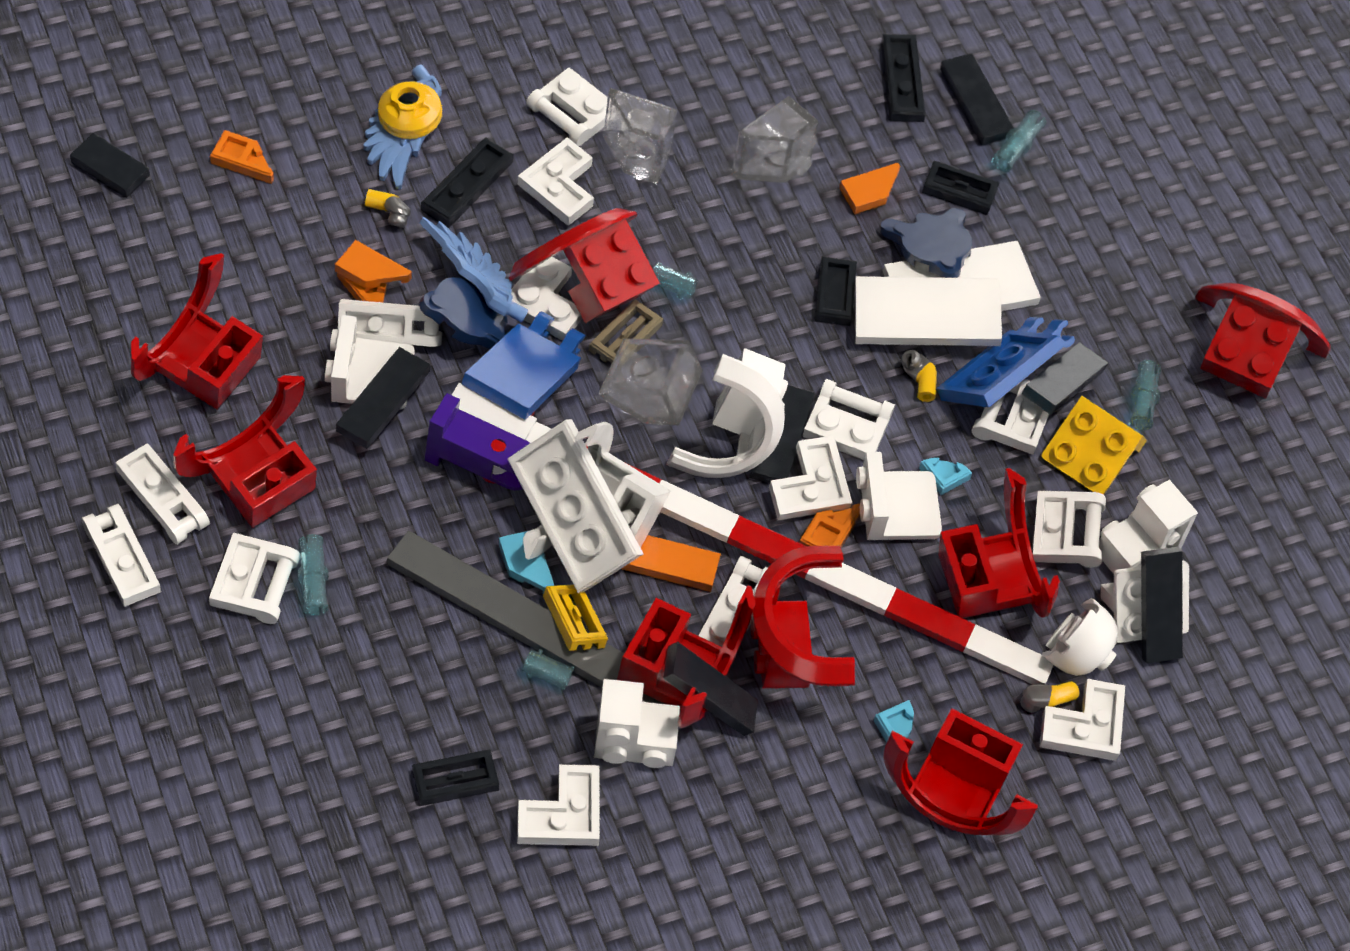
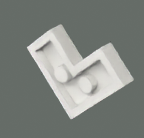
M567 137L518 175L517 185L569 226L593 207L594 197L574 182L576 178L592 167L593 158Z
M551 257L522 275L512 288L511 294L513 302L528 309L524 320L532 324L540 311L554 317V321L548 326L546 331L563 341L566 334L572 328H576L582 317L573 302L558 295L559 291L571 277L572 267Z
M834 435L798 441L796 450L803 475L772 480L769 485L777 520L814 515L817 512L826 510L838 511L849 509L852 500Z
M1087 679L1083 691L1082 712L1046 706L1042 715L1040 747L1117 761L1121 747L1125 685Z
M559 765L558 801L518 800L517 844L598 846L599 766Z

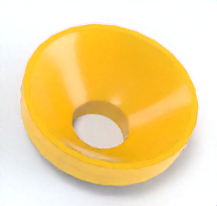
M415 81L401 82L391 86L381 96L378 106V118L382 127L391 135L403 139H416L431 133L437 128L442 118V105L438 94L430 86ZM405 93H414L419 97L413 104L407 105L399 101L400 96Z

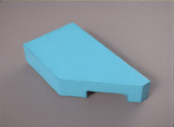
M528 531L499 537V547L509 577L521 583L525 581L543 590V594L546 586H554L544 553L529 560L525 558L523 537Z

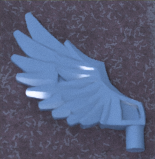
M418 65L412 70V74L417 82L430 86L439 97L442 95L437 79L433 75L430 76L423 65ZM405 93L400 96L399 101L408 105L415 103L419 97L414 93ZM375 109V117L369 118V125L372 127L365 131V136L368 140L363 144L365 151L371 150L367 163L373 165L380 159L379 179L385 181L392 169L395 187L400 190L402 189L411 155L418 156L422 142L427 135L416 139H403L393 136L382 127L378 118V109Z
M423 217L419 224L443 248L442 252L453 262L458 274L479 289L487 306L503 316L508 315L522 322L527 315L528 309L512 301L511 287L513 283L505 279L506 273L499 271L500 265L497 262L492 264L490 254L486 252L483 256L479 244L475 242L472 246L462 232H459L456 236L441 221L435 225Z

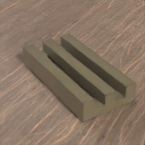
M634 299L589 344V352L594 355L599 353L602 361L605 363L610 361L612 363L611 367L618 371L662 327L663 318ZM639 312L641 315L607 348L605 344ZM648 320H650V322H649L618 354H616V352H617Z

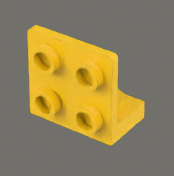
M1081 396L1041 456L1044 460L1092 492L1104 495L1134 450L1139 453L1147 440L1143 435Z

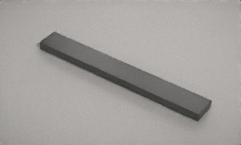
M408 530L387 557V565L599 687H603L604 679L617 680L622 656L624 655L623 652L607 643L605 648L597 649L596 644H592L591 649L583 650L582 646L578 645L576 651H569L548 609ZM643 693L642 702L660 703V701Z

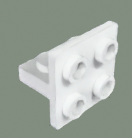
M1182 560L1184 634L1189 631V564ZM1141 566L1115 570L1114 583L1101 584V599L1114 612V621L1118 628L1117 642L1142 640Z

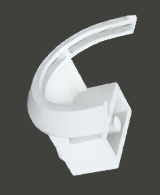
M745 348L738 360L723 354L714 370L713 380L725 386L716 401L712 424L740 435L737 455L721 459L706 458L675 447L667 461V465L695 476L724 478L742 474L761 464L776 448L784 428L785 404L782 402V398L788 385V381L783 379L785 364Z
M608 422L598 423L579 431L575 439L582 440L588 438L585 445L588 446V451L641 548L671 491L609 453L613 440V426ZM542 525L526 532L523 537L525 558L528 560L541 555L552 546Z

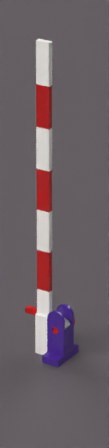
M458 383L452 395L446 393L429 422L425 461L439 466L442 459L481 476L489 483H496L514 491L523 490L508 458L541 437L551 428L536 422L537 418L533 417L535 411L524 420ZM633 467L671 491L660 511L661 513L772 564L790 551L807 547ZM842 563V568H813L795 574L1033 685H1045L1053 668V664L1041 654Z

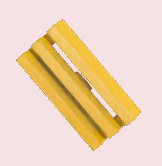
M574 584L546 586L543 598L568 650L576 651L578 645H581L583 650L591 649L592 644H596L597 649L605 648L608 637L586 593H578ZM568 594L572 595L576 605H573ZM581 616H582V618H583V620H584V622H585V624H586V626H587V628H588V630H589L590 633H587V632H586V629H585V627H584V625H583V623H582V621H581V619H580Z

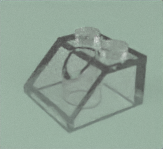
M610 88L607 98L603 138L625 174L634 176L639 180L658 184L671 154L677 109Z
M788 96L739 131L732 176L738 180L786 183L795 175H803L812 164L811 157L814 145L817 142L816 134L819 121Z
M623 339L601 386L599 395L602 399L645 424L680 425L703 370L689 340Z

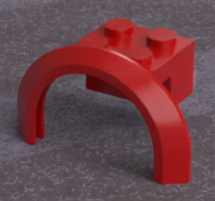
M615 208L600 214L541 245L515 262L509 275V280L512 281L564 251L580 281V284L568 292L585 323L641 296L660 284L628 224L638 214L636 211Z
M222 253L203 257L200 260L197 281L185 308L168 333L156 346L148 351L147 343H144L139 349V338L136 336L131 341V375L133 378L141 381L159 372L216 410L219 409L261 358L263 335L233 316L223 326L204 314L222 276L224 254Z
M1237 283L1207 285L1201 287L1197 292L1196 300L1214 308L1218 300L1232 299L1200 369L1265 399L1273 386L1299 329L1308 338L1309 344L1306 350L1323 358H1326L1330 351V344L1318 324L1302 310L1277 296Z
M283 375L278 378L275 396L263 414L243 432L215 448L195 452V444L191 443L189 445V436L185 434L180 437L173 454L176 472L184 477H196L210 473L252 528L316 488V467L295 441L287 445L276 432L300 403L304 394L305 378L303 376Z
M1010 468L1005 469L1004 505L1008 533L982 538L978 524L940 532L938 555L957 615L961 618L1030 603L1040 617H1048L1058 595L1060 584L1058 575L1053 577L1049 585L1047 578L1041 580L1026 525L1025 493L1027 484L1024 477Z
M808 546L790 551L775 560L761 577L754 596L756 605L751 618L752 639H758L759 650L754 652L755 674H761L762 688H809L810 684L820 686L855 685L854 657H822L812 654L807 601H777L781 584L794 574L813 568H842L844 559L840 546Z
M748 585L739 600L731 627L722 647L687 631L691 617L690 613L655 598L622 656L617 680L644 683V694L667 705L680 706L681 712L677 724L680 728L701 720L708 711L703 707L707 693L702 692L694 695L696 688L692 687L687 696L663 679L667 648L669 645L679 642L720 673L727 676L743 641L756 605L752 587Z
M952 708L914 781L907 763L914 741L892 730L884 749L886 769L904 797L923 815L946 828L971 835H1007L1018 832L1029 824L1038 805L1016 794L1006 812L995 817L986 818L1023 744Z

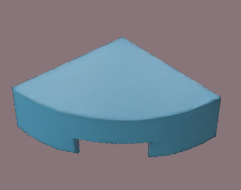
M939 458L923 460L919 466L920 471H929L935 475L936 488L940 496L967 482L972 475V472L959 462L954 464L939 460Z
M907 700L875 715L874 723L886 742L892 730L909 738L914 718V711L910 701Z

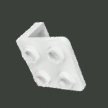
M342 315L340 328L333 329L331 335L330 351L335 352L334 360H327L325 370V382L331 383V402L353 404L398 347L405 349L413 355L415 353L414 347L404 343L357 338V317ZM407 401L403 404V406L400 409H404L406 407Z
M866 452L863 466L857 467L856 484L857 489L862 490L860 518L866 525L867 540L939 538L942 526L935 475L929 471L884 472L881 452Z

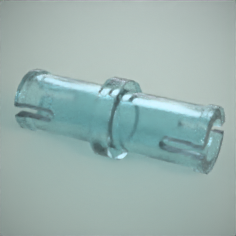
M1029 110L1017 128H1013L1008 132L1006 142L992 157L994 165L1002 159L997 169L1009 172L1022 153H1027L1033 145L1032 140L1047 123L1045 117H1042L1038 123L1036 122L1041 116L1040 112Z
M1144 360L1139 363L1137 382L1131 391L1133 408L1129 423L1131 427L1135 426V429L1140 431H1146L1153 427L1155 405L1160 400L1158 382L1161 366L1160 364L1156 365V362L1152 360Z
M309 534L307 535L308 543H306L304 536L298 540L301 568L297 574L298 581L302 583L303 612L308 615H320L319 607H321L322 613L328 611L325 582L329 579V570L324 566L323 537Z

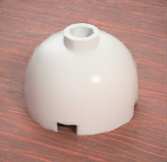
M1092 598L1080 605L1085 609L1080 616H1075L1071 613L1062 622L1046 644L1051 651L1042 653V656L1065 673L1078 676L1088 674L1096 668L1103 671L1116 657V653L1112 651L1117 642L1118 629L1114 618Z

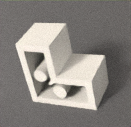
M1170 480L1157 487L1154 484L1146 487L1138 495V503L1135 510L1132 511L1127 519L1120 523L1117 520L1113 521L1100 532L1099 549L1102 551V561L1113 574L1118 569L1141 566L1142 551L1170 547L1182 548L1198 512Z
M604 679L598 713L594 758H601L613 764L625 761L638 762L651 768L673 766L677 747V724L680 706L642 702L644 683Z

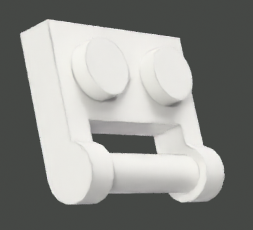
M567 68L541 90H534L526 101V105L530 109L544 114L567 132L569 139L578 146L584 144L619 115L620 106L571 68ZM551 101H553V102L556 103L558 106H560L563 110H565L567 113H569L572 117H574V118H575L577 121H579L580 123L577 124V123H576L574 120H572L569 116H567V115H566L565 113H563L560 109H558L556 106H554V105L551 103Z
M826 379L804 429L803 437L814 439L834 435L838 451L864 460L866 452H877L895 404L884 401L883 404L839 388L836 386V382ZM831 400L876 416L878 417L876 423L829 406Z
M1024 379L1009 391L1017 394L1005 426L995 422L1004 400V395L991 407L984 408L981 418L976 419L973 425L972 434L980 440L992 439L1034 455L1049 414L1021 394L1026 384L1030 382V380Z
M1038 491L1033 543L1034 561L1080 563L1082 566L1090 568L1100 566L1102 563V551L1099 549L1101 512L1105 510L1106 497L1098 492ZM1075 509H1084L1086 511L1084 546H1073Z
M233 533L209 596L210 606L250 615L266 624L277 623L281 612L278 606L291 570L297 567L301 556L300 553L288 546ZM271 560L275 561L277 566L264 601L255 599L254 595L266 562Z

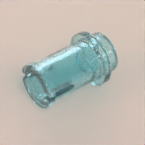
M660 262L655 264L653 271L660 282L657 286L676 293L677 298L681 300L684 297L688 299L692 297L698 283V279L693 277V273L687 272L684 274L662 265Z
M531 649L522 668L523 672L528 673L527 678L532 679L535 676L565 691L575 667H570L543 655L544 650L539 649L536 652Z

